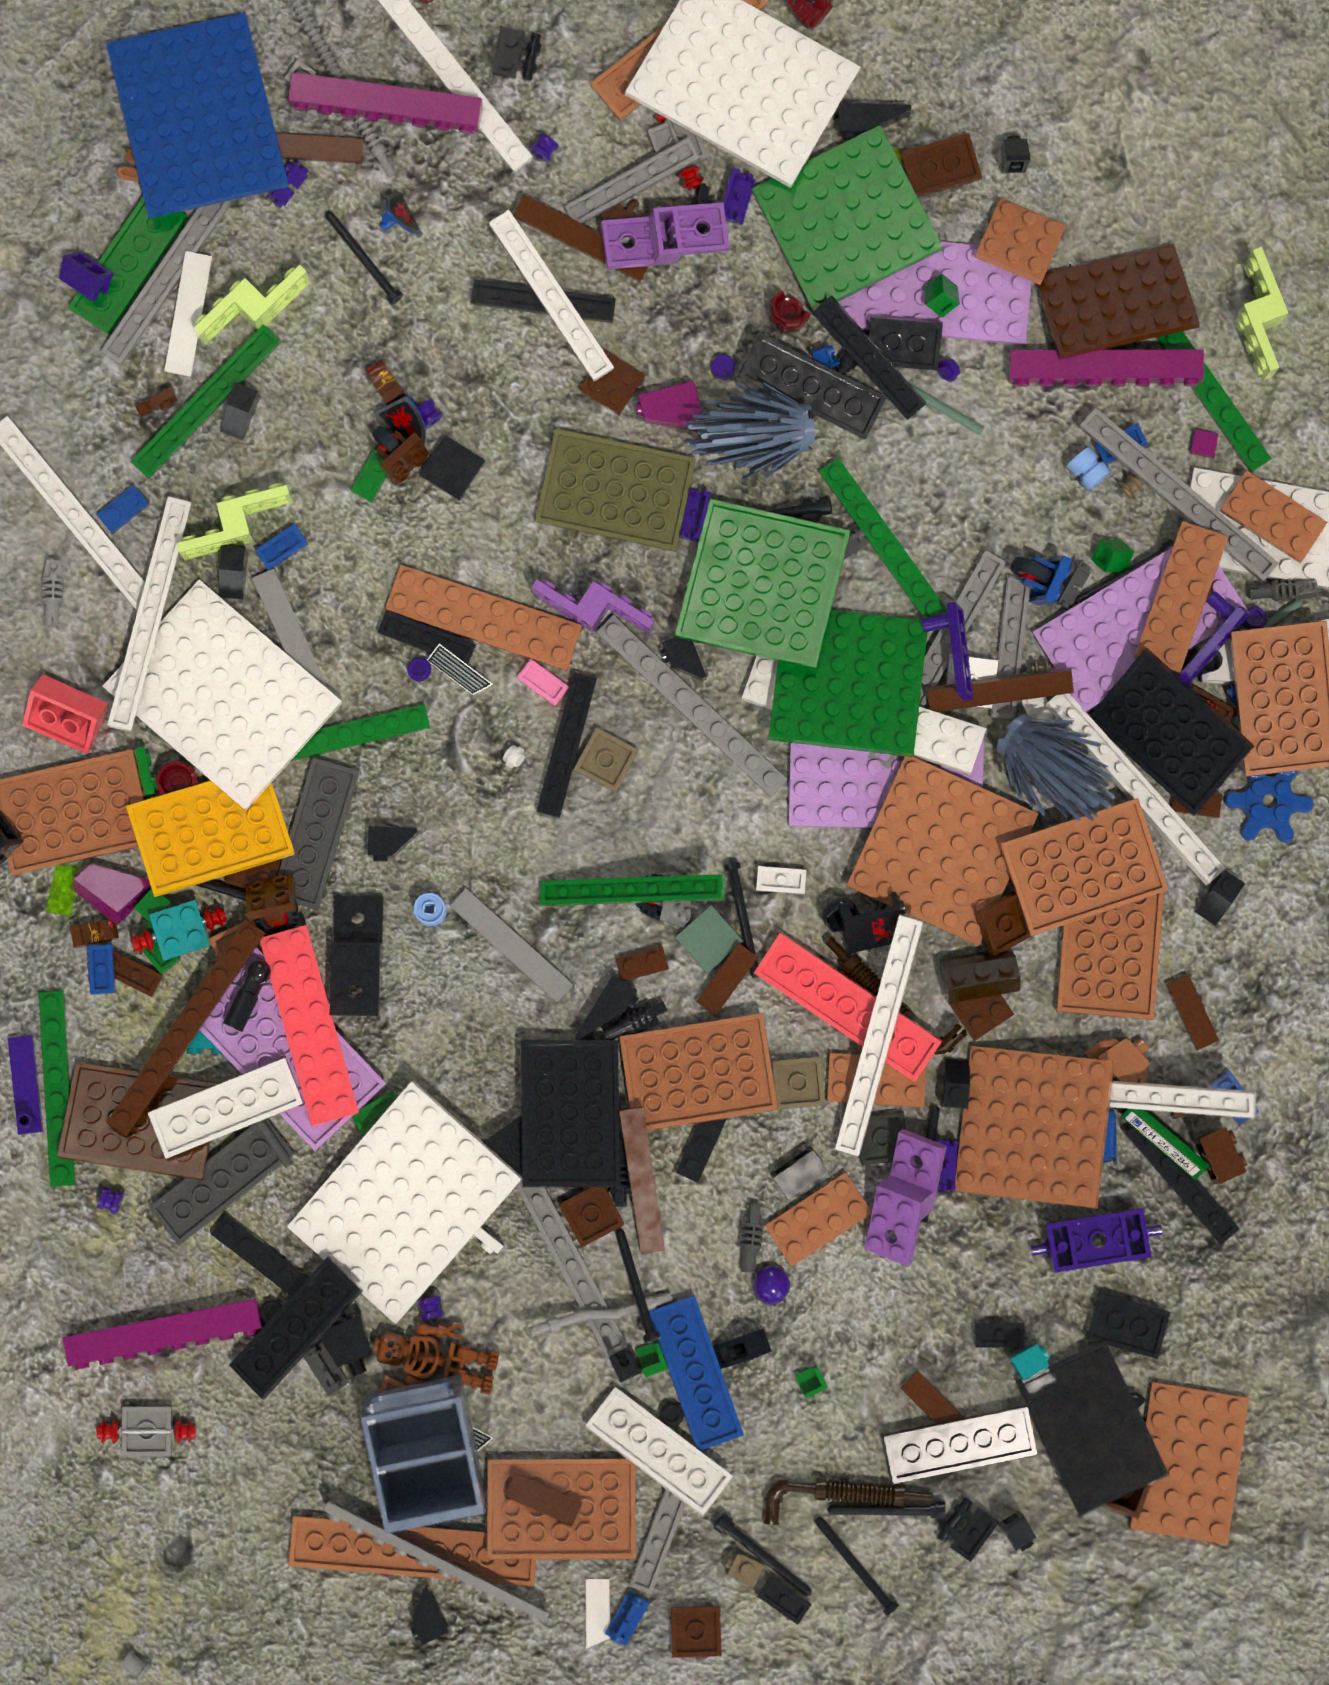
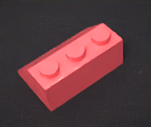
M42 674L30 690L22 726L88 754L104 721L108 703Z

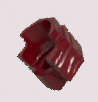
M789 0L787 2V8L792 11V15L807 29L819 26L833 8V5L831 4L832 0Z
M781 289L770 301L771 322L782 332L799 331L810 318V313L803 311L801 302L792 296L790 299L786 298L785 293Z
M179 760L162 765L155 779L160 795L199 784L195 769Z

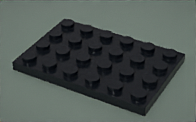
M1148 648L1141 652L1090 715L1110 740L1193 816L1198 814L1255 747L1254 744Z
M521 1040L522 1188L620 1187L618 1040Z
M1106 1340L1048 1366L1025 1380L1020 1379L1016 1381L1079 1517L1170 1476Z

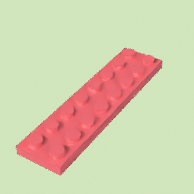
M307 925L263 937L260 943L265 961L271 968L270 979L311 1126L358 1114V1107L332 1015H330L329 1003Z
M782 932L779 933L754 974L863 1047L877 996ZM899 1012L885 1062L916 1082L942 1043V1040Z

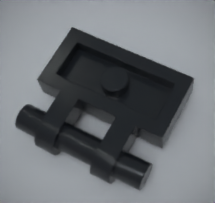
M502 27L492 75L516 80L517 71L524 72L522 79L531 82L533 73H536L537 64H535L537 54L541 51V35L532 33L531 41L527 42L524 41L525 31ZM522 50L528 51L526 62L520 61Z
M964 1497L960 1504L957 1503L953 1508L954 1513L949 1520L943 1522L940 1527L941 1531L936 1537L945 1542L949 1535L955 1538V1541L950 1548L971 1562L999 1524V1521L980 1507L977 1508L974 1514L968 1512L967 1510L973 1502ZM964 1517L968 1522L962 1531L958 1532L954 1528Z

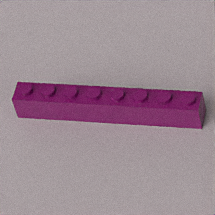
M295 72L292 73L289 93L290 106L300 112H307L310 109L317 110L319 114L323 115L339 113L345 118L361 116L368 121L374 122L383 119L395 125H401L402 122L412 123V126L418 128H425L426 125L435 126L440 131L457 129L463 134L479 132L483 108L482 98Z
M1010 350V383H1015L1016 387H1028L1029 383H1039L1040 387H1052L1053 383H1063L1065 387H1076L1077 383H1087L1089 387H1100L1102 383H1111L1113 387L1126 386V383H1135L1137 387L1150 386V383H1159L1161 387L1174 386V383H1184L1186 387L1198 386V383H1203L1204 350H1098L1059 359L1057 350Z
M257 1298L63 1337L68 1367L75 1366V1370L90 1367L89 1362L99 1361V1365L113 1363L114 1357L123 1356V1360L138 1358L137 1353L147 1351V1355L162 1353L161 1348L171 1346V1350L174 1351L186 1348L185 1343L195 1341L196 1346L210 1343L209 1338L219 1337L220 1341L233 1339L234 1333L243 1332L244 1336L254 1335L258 1333L259 1328H263V1321L260 1316V1305Z

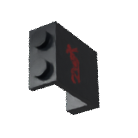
M891 892L893 907L852 916L848 902L839 904L843 935L849 954L891 945L899 915L906 914L903 900L898 901L896 892Z

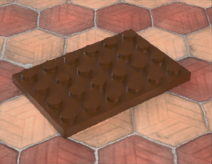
M1174 244L1047 272L1041 285L1036 284L1059 359L1195 329L1200 326V321Z
M76 1062L57 1154L58 1158L203 1181L210 1141L166 1159L148 1113L219 1084L168 1076L129 1135L126 1136L108 1124L107 1120L140 1072Z

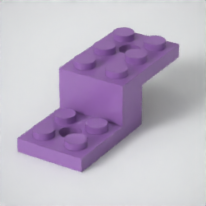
M723 202L653 208L648 217L602 220L600 223L606 269L676 264L681 255L727 252L730 249ZM699 223L705 224L709 232L707 234L699 233L696 225ZM630 238L634 246L629 249L623 247L621 239Z
M536 579L532 585L534 596L574 622L581 624L582 627L591 633L595 632L608 610L647 635H650L654 629L653 615L643 608L637 610L631 605L633 603L631 600L623 595L617 597L611 592L612 588L601 581L599 584L594 581L592 582L578 605L575 603L576 600L569 594H559L555 590L556 587L547 580L541 582Z
M905 1129L899 1131L891 1173L877 1185L865 1244L866 1250L905 1266L912 1264L920 1222L934 1209L946 1145ZM914 1155H917L921 1158V1160L923 1161L922 1166L916 1164V1162L914 1161ZM888 1230L895 1232L897 1240L889 1236Z

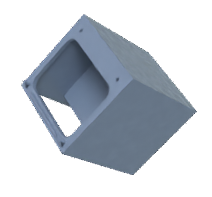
M462 1375L365 1394L361 1421L385 1534L484 1514L485 1486Z

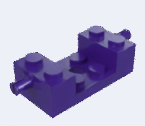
M1139 1208L1044 1224L1045 1244L1031 1245L1030 1247L1031 1250L1041 1249L1032 1251V1256L1047 1254L1050 1259L1052 1272L1057 1273L1150 1258L1152 1256L1148 1237L1163 1235L1162 1231L1152 1232L1153 1230L1162 1229L1161 1225L1146 1227L1144 1209ZM1097 1233L1105 1237V1244L1100 1248L1092 1244V1237Z

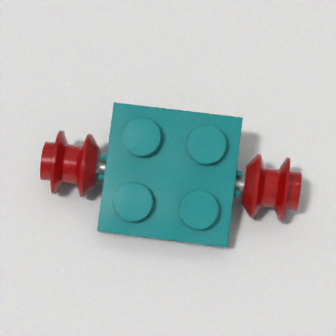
M192 899L148 914L154 933H150V931L143 928V934L141 935L133 932L134 937L130 938L133 951H139L140 955H142V949L148 948L152 951L154 943L157 942L161 958L165 961L210 946L204 927L206 926L209 930L214 931V926L219 924L224 928V922H227L224 909H219L217 905H215L214 911L211 912L205 908L203 917H201L196 900Z

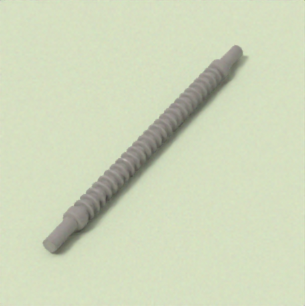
M287 0L289 3H292L291 8H295L294 13L298 14L297 19L302 20L300 24L305 26L303 30L308 31L307 37H311L310 42L314 43L313 48L318 49L316 53L321 55L320 60H324L323 66H327L326 71L330 72L329 77L345 79L346 76L341 74L342 69H338L339 63H335L336 58L332 57L333 52L328 51L329 45H325L326 40L322 39L323 34H319L320 29L316 28L317 23L312 22L313 16H309V10L306 11L307 5H303L304 0ZM355 116V124H359L358 129L362 130L361 135L366 136L364 141L369 142L367 146L372 148L371 153L373 157L379 160L387 177L395 175L396 172L385 154V146L380 144V138H376L378 134L373 132L374 127H370L371 121H367L361 116Z

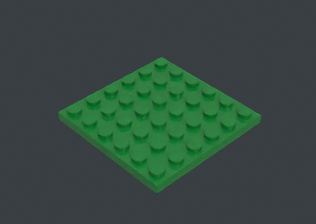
M880 125L806 161L791 188L774 178L752 188L813 311L831 295L839 302L943 250L938 236Z
M710 499L675 637L816 670L851 530Z
M831 610L816 670L778 661L768 740L913 757L927 632L923 629L922 620Z

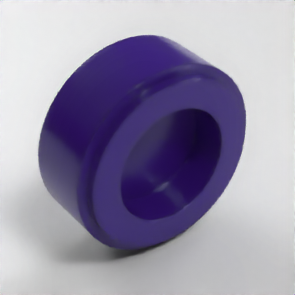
M728 355L717 356L712 362L713 375L721 380L731 378L736 367L734 360Z

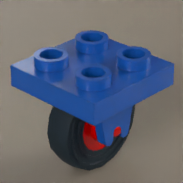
M1037 556L1031 557V560L1015 557L1010 569L1022 578L1021 584L1034 590L1029 602L1037 606L1046 605L1058 600L1062 591L1060 586L1071 572L1070 564L1072 559L1066 556L1048 558L1046 561Z

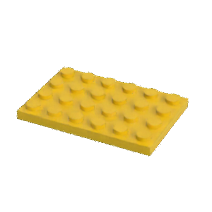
M212 781L126 806L154 897L295 855L272 782L246 811Z

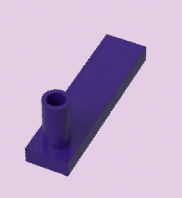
M1216 591L1206 602L1224 617L1226 621L1179 675L1188 685L1230 638L1231 632L1236 631L1250 615V612L1244 607L1238 606L1234 608Z
M956 602L946 604L947 613L922 618V626L925 632L949 627L956 692L964 701L974 699L964 611Z
M33 1035L8 1038L18 1135L44 1132Z

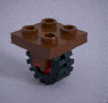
M293 874L280 875L275 878L262 881L257 880L246 884V915L248 921L254 919L257 927L265 933L269 932V935L294 929L295 925L298 924V907Z

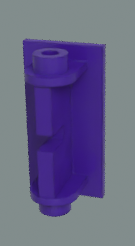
M299 160L292 161V163L288 161L284 165L288 184H291L296 189L308 177L307 173L309 171L303 165L297 166L300 163ZM289 187L268 192L265 199L271 200L274 198L273 204L281 209L282 206L287 205L295 192Z

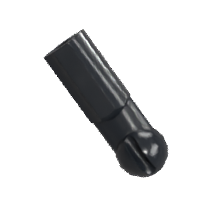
M261 960L251 963L248 967V976L244 985L238 991L223 1022L243 1032L258 1001V995L263 984L271 977L269 964Z

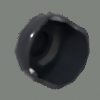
M836 897L828 901L822 908L821 918L831 932L843 931L839 904L848 902L852 916L860 915L855 903L851 899Z

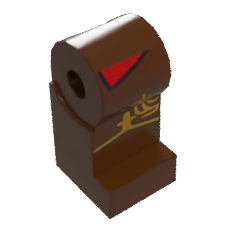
M381 359L365 369L373 386L386 405L406 396L402 387L397 383Z
M110 919L70 926L73 947L76 949L119 938L117 924Z

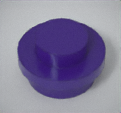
M943 359L939 362L938 372L941 378L948 382L955 381L960 374L957 362L953 359Z
M1259 607L1248 608L1247 610L1250 612V615L1244 620V626L1247 629L1263 628L1267 622L1264 610Z
M414 658L408 664V675L414 681H424L431 674V665L425 658Z

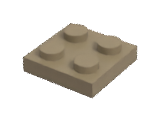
M596 727L573 770L617 793L639 750Z
M821 1057L772 1061L778 1110L825 1106Z

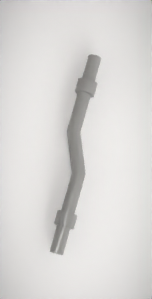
M668 1292L656 1297H645L648 1310L652 1311L657 1306L672 1302L673 1298L671 1293ZM636 1303L618 1309L582 1310L560 1318L555 1316L546 1319V1322L529 1327L528 1330L530 1336L533 1337L546 1332L554 1333L560 1331L561 1327L583 1320L619 1319L639 1311Z

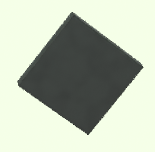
M904 1111L870 1116L860 1152L861 1166L893 1162L898 1133L902 1129L906 1130Z

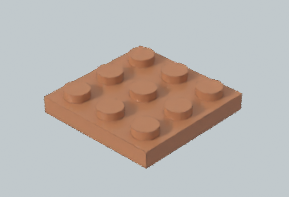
M1000 198L974 258L1041 285L1066 225Z

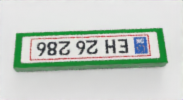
M1127 1108L1120 1116L1194 1180L1208 1169V1163L1147 1111Z

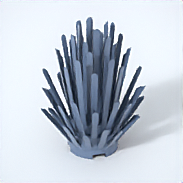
M763 382L764 387L769 389L776 397L762 390L756 391L736 383L737 387L744 389L746 395L742 394V398L731 397V400L744 404L705 400L706 403L715 404L719 408L755 412L702 410V415L694 414L692 415L693 418L722 420H691L685 423L689 430H697V434L701 435V439L686 440L685 443L688 447L699 449L693 450L691 452L693 455L723 453L725 457L711 459L706 462L707 465L710 464L711 466L751 458L735 466V468H740L745 465L750 467L757 464L750 468L748 474L742 477V481L772 465L771 470L766 474V478H768L800 453L813 451L809 444L815 441L814 419H810L808 416V410H812L810 403L799 404Z
M1025 715L1014 719L1007 726L1010 730L1005 738H999L997 751L1005 758L1011 786L1015 785L1020 801L1023 796L1017 777L1030 807L1033 805V798L1041 815L1045 816V811L1023 771L1024 769L1047 802L1051 801L1066 819L1067 814L1059 802L1078 821L1081 820L1080 816L1067 803L1077 812L1080 810L1091 821L1094 819L1085 809L1098 817L1097 812L1092 809L1093 807L1098 806L1100 803L1107 809L1111 807V804L1095 791L1098 790L1111 799H1114L1115 796L1103 787L1109 784L1094 771L1110 780H1113V776L1093 764L1103 768L1108 766L1086 755L1089 753L1088 750L1052 736L1097 747L1101 746L1099 742L1080 738H1086L1089 734L1053 728H1066L1074 720H1034L1031 716L1027 717Z

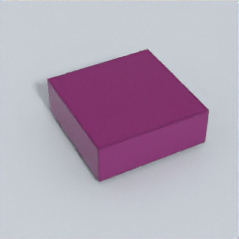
M1195 429L1190 454L1214 458L1219 434Z

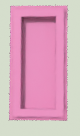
M532 659L528 661L517 676L519 681L555 707L570 688Z

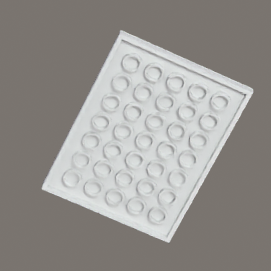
M680 0L625 91V95L791 188L861 67L742 0Z
M198 580L160 623L136 716L246 811L340 707L342 701L202 581ZM123 664L102 686L113 697L116 694Z
M411 1081L287 1227L323 1260L327 1256L331 1257L364 1290L361 1294L397 1324L523 1178L416 1082Z

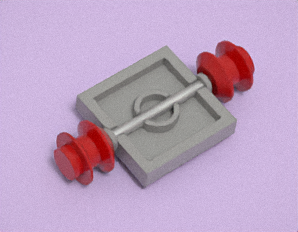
M659 114L655 119L656 121L664 122V124L647 130L655 154L657 155L685 138L690 137L701 159L682 169L678 178L685 181L682 188H688L689 191L699 188L704 177H698L697 173L700 171V167L692 165L709 158L701 137Z
M123 1406L122 1426L119 1427L115 1419H113L111 1424H106L104 1419H102L101 1424H97V1439H101L102 1444L105 1443L106 1439H111L112 1443L115 1444L119 1437H122V1457L172 1456V1436H174L178 1444H180L182 1439H187L189 1444H191L192 1439H196L197 1426L192 1424L191 1419H189L187 1424H182L181 1420L178 1419L175 1425L172 1426V1406Z

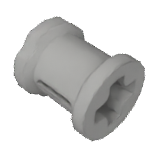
M131 1650L119 1668L127 1670L136 1677L137 1682H140L152 1664L149 1662L145 1663L135 1655V1651Z

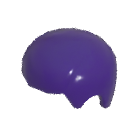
M767 1266L757 1273L752 1289L756 1299L761 1303L776 1305L782 1302L788 1295L790 1280L787 1273L780 1267Z

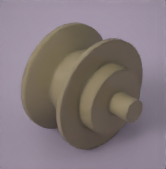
M1127 474L1128 481L1126 483L1119 482V489L1122 492L1120 497L1124 498L1126 496L1128 499L1132 498L1135 500V493L1137 491L1144 492L1143 483L1135 475Z
M1047 659L1044 660L1043 664H1038L1034 660L1031 670H1026V673L1056 670V668H1051V664L1047 663Z

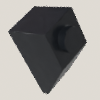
M1008 136L1007 139H1003L1001 144L1002 174L1026 173L1030 163L1027 139H1021L1020 136Z
M235 383L226 404L220 432L243 441L261 398L258 391Z
M221 546L219 562L220 598L243 600L248 551L246 548Z
M675 637L662 642L663 649L660 650V654L664 663L669 662L672 669L699 681L706 680L707 676L693 641Z
M369 826L368 856L372 857L374 862H388V858H394L418 836V828Z
M1224 870L1220 873L1195 913L1215 926L1232 905L1246 883Z
M945 1059L942 1107L968 1109L970 1089L969 1061Z
M764 1328L713 1345L720 1369L772 1352Z
M1020 1511L1013 1513L998 1524L1015 1551L1018 1549L1025 1551L1034 1544L1032 1540L1037 1538Z
M429 1585L425 1586L412 1620L413 1627L410 1628L415 1641L420 1640L422 1645L450 1631V1627Z

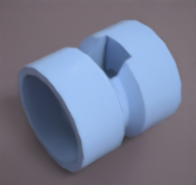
M1091 446L1085 448L1066 466L1074 476L1081 477L1079 482L1088 492L1112 472L1103 461L1098 462V455Z
M425 893L415 901L414 913L423 925L432 927L441 924L445 920L447 907L438 895Z

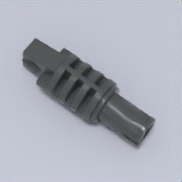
M1283 579L1281 581H1271L1269 584H1250V600L1272 598L1275 601H1285L1286 599L1301 600L1317 597V580L1295 579V582H1293L1291 579H1288V581Z
M750 1204L747 1217L743 1216L739 1247H741L740 1249L743 1252L740 1272L755 1273L757 1251L761 1249L764 1219L760 1218V1205Z

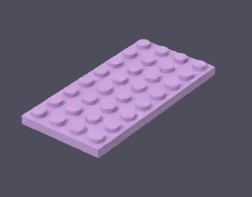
M941 242L943 246L942 251L838 302L860 328L865 331H870L871 316L943 322L941 338L1025 346L1031 281L974 258L979 245ZM941 273L958 286L960 305L943 318L926 306L924 287Z
M1173 547L1033 631V635L1054 668L1063 669L1071 667L1074 693H1070V695L1080 705L1083 712H1088L1098 706L1136 660L1134 656ZM1219 565L1207 599L1216 591L1234 608L1239 606L1246 609ZM1205 602L1189 650L1212 637L1226 621L1207 602Z
M984 738L971 775L920 759L983 788ZM790 743L789 826L872 828L904 756L896 755L891 766L887 769L882 766L880 761L868 758L870 752ZM875 753L874 756L887 762L891 755Z
M256 948L200 1031L242 1075L286 1058L304 1104L279 1114L316 1151L353 1115L311 1126L271 979L263 984L258 995V1001L243 1032L223 1023L238 991L244 985L250 964L257 960L266 963L264 954ZM337 1032L359 1111L386 1083Z

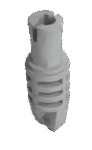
M47 559L45 562L41 602L45 605L44 626L47 627L51 626V619L52 627H59V605L63 603L64 587L61 560Z

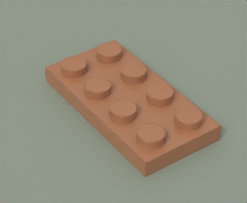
M1247 470L1220 510L1221 513L1300 564L1328 523Z
M829 1053L827 1102L848 1103L861 1055ZM885 1062L874 1105L924 1107L926 1067L917 1081L914 1082Z
M845 1172L764 1226L792 1267L871 1215L872 1211Z

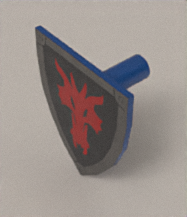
M394 192L389 194L386 199L387 213L382 215L383 222L380 223L381 229L387 231L394 225L399 224L409 233L422 235L423 233L402 193Z
M406 395L373 412L390 432L394 433L397 430L405 439H408L415 432L425 445V423L412 397Z

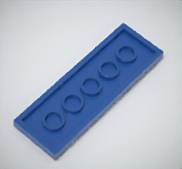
M695 1295L649 1311L655 1332L660 1333L661 1339L659 1343L696 1448L701 1451L743 1436L740 1422Z

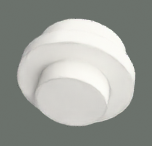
M513 745L505 752L503 761L506 762L508 768L511 769L521 765L525 758L523 755L524 749Z

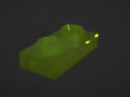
M62 865L56 866L46 912L71 917L76 897L74 877L80 869Z

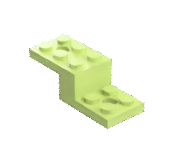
M1260 247L1251 252L1246 260V265H1244L1248 278H1252L1255 284L1253 290L1257 299L1244 304L1235 320L1238 330L1240 332L1243 331L1246 340L1244 344L1249 354L1252 353L1255 360L1253 362L1254 370L1258 376L1261 375L1264 381L1272 378L1279 369L1265 330L1281 324L1287 316L1288 310L1263 248Z
M301 265L296 269L292 267L284 275L285 279L279 285L275 284L268 290L266 298L246 278L241 282H235L229 289L230 293L224 299L222 297L213 304V309L207 315H201L195 322L194 330L198 338L207 345L239 313L257 330L262 325L266 327L311 283L306 270Z
M277 483L268 486V490L259 492L258 489L245 492V496L236 498L235 495L222 498V502L216 504L223 531L220 532L219 529L205 532L206 536L198 538L195 535L184 537L182 542L177 543L178 551L184 560H189L220 552L221 546L239 547L254 543L248 515L294 503L288 486Z

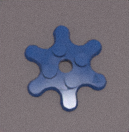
M1297 770L1279 772L1273 776L1266 774L1246 776L1248 785L1245 790L1229 791L1224 795V804L1228 808H1239L1246 814V822L1240 829L1243 839L1247 841L1254 840L1260 830L1270 828L1276 833L1277 839L1280 842L1288 843L1293 840L1295 833L1289 821L1291 815L1296 812L1308 813L1314 807V801L1310 796L1297 795L1291 789V783L1297 775ZM1265 795H1271L1275 798L1276 804L1273 808H1267L1263 804Z

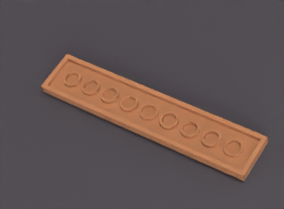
M293 1516L289 1566L448 1579L437 1573L438 1568L430 1564L428 1568L415 1562L416 1557L408 1553L406 1556H402L393 1551L394 1546L386 1542L384 1545H381L371 1540V1534L365 1531L359 1534L349 1528L350 1524L343 1520L338 1523L329 1518ZM375 1522L384 1527L383 1523ZM421 1526L395 1532L494 1583L534 1587L536 1560H487L486 1531ZM453 1576L450 1578V1580H459Z

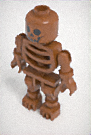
M438 1323V1325L418 1324L416 1326L418 1335H412L410 1343L406 1342V1337L403 1335L384 1332L381 1339H375L373 1352L377 1353V1361L379 1363L398 1367L401 1362H405L404 1371L409 1373L403 1380L406 1386L425 1382L418 1379V1377L422 1379L428 1378L439 1365L445 1367L442 1379L448 1378L449 1371H452V1377L462 1375L464 1385H470L472 1389L479 1387L481 1388L480 1393L490 1395L494 1376L484 1374V1377L480 1378L478 1374H474V1376L468 1375L467 1370L463 1369L464 1363L469 1364L470 1360L476 1361L478 1365L485 1363L487 1364L486 1369L496 1371L500 1352L490 1350L489 1354H485L483 1350L477 1352L471 1350V1347L459 1345L457 1356H453L456 1343L451 1342L448 1357L441 1356L438 1341L428 1335H437V1338H442L443 1335L451 1336L454 1339L463 1338L462 1335L456 1336L450 1330H454L456 1327H464L462 1324L443 1326V1323ZM419 1341H423V1342H424V1346H425V1351H424V1352L420 1350V1343H419ZM428 1341L434 1344L436 1354L429 1353ZM418 1360L422 1361L420 1367L414 1370L413 1367ZM452 1360L459 1362L458 1368L451 1367ZM426 1362L432 1363L433 1366L428 1372L421 1373Z

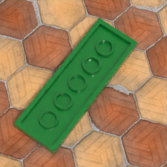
M142 197L98 262L114 273L107 294L103 295L101 293V287L97 300L91 301L78 292L68 309L109 335L187 220V215L183 212H177L149 219L144 198Z

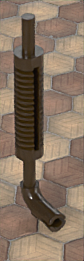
M830 937L825 944L844 963L840 968L846 974H849V978L853 977V981H856V983L877 996L881 984V979H878V975H875V972H871L872 969H868L869 966H865V962H862V959L856 953L850 956L833 937ZM902 1002L899 1012L912 1020L916 1015L910 1009H906L907 1005L903 1006L904 1002ZM956 1024L944 1037L940 1036L939 1039L942 1040V1043L934 1054L940 1055L952 1052L954 1046L967 1036L965 1028L957 1034L963 1026Z
M816 1478V1484L788 1482V1479L780 1480L770 1487L767 1496L764 1497L765 1514L763 1523L770 1525L771 1515H773V1525H779L780 1503H783V1495L787 1494V1492L815 1494V1500L825 1501L827 1498L828 1501L832 1499V1501L837 1500L839 1502L841 1499L842 1502L846 1500V1502L851 1501V1503L855 1500L856 1503L859 1501L860 1503L865 1502V1504L868 1502L872 1504L874 1502L875 1505L877 1503L879 1505L882 1503L886 1505L888 1503L889 1506L893 1504V1506L902 1507L904 1506V1501L932 1503L933 1493L905 1491V1485L894 1484V1486L889 1484L888 1486L887 1483L884 1485L883 1483H880V1485L875 1483L874 1485L873 1482L870 1484L866 1482L865 1484L863 1481L860 1484L859 1481L856 1483L852 1481L851 1483L850 1480L846 1483L845 1480L842 1482L838 1480L837 1482L836 1479L832 1482L831 1479L827 1481L825 1478Z

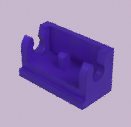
M733 167L723 200L726 221L743 225L753 191L752 188H754L756 181L753 179L754 175L752 173L744 175L740 169Z
M79 251L63 256L59 279L91 301L97 300L101 287V293L103 295L107 294L114 273Z
M693 488L689 489L679 534L680 539L699 542L711 492L705 490L697 492Z
M935 1140L946 1145L938 1189L955 1190L959 1142Z

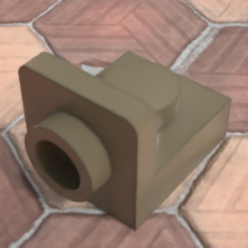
M737 1551L735 1556L730 1555L724 1568L728 1569L727 1576L754 1587L764 1564Z

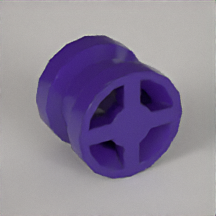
M539 133L537 142L531 145L529 150L537 158L548 163L551 160L552 152L557 151L559 145L549 136Z
M433 399L424 402L417 408L422 415L425 429L436 424L444 416L441 411L435 408Z
M106 1185L100 1195L97 1208L101 1210L108 1209L110 1213L116 1215L122 1204L125 1192L113 1191L111 1187Z
M441 1296L417 1301L422 1311L420 1314L421 1320L445 1315L444 1310L440 1307Z

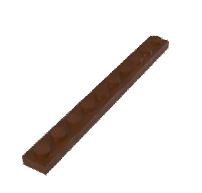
M246 919L244 920L107 1120L108 1124L124 1135H129L266 933Z

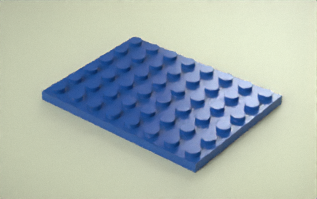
M245 12L106 43L149 219L289 187Z

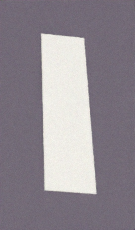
M185 251L165 372L191 376L198 339L194 327L196 326L195 322L202 315L212 256Z

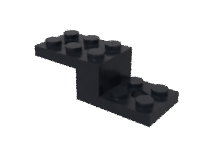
M335 896L334 942H331L330 1015L379 1016L380 969H382L383 896ZM363 914L365 916L366 922L362 927H355L352 924L354 915ZM354 984L359 985L362 989V993L358 998H351L348 994L349 987Z

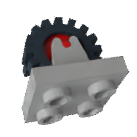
M670 872V876H683L678 873ZM651 874L652 877L664 876L662 874ZM691 901L635 903L643 914L651 918L660 919L676 927L685 928L686 923L689 922L691 917Z

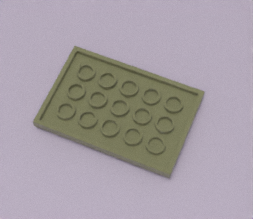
M555 428L535 523L676 552L696 458Z

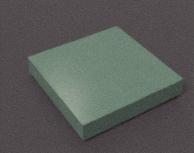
M709 906L675 937L707 974L726 958L738 943L741 944L743 942L712 906Z

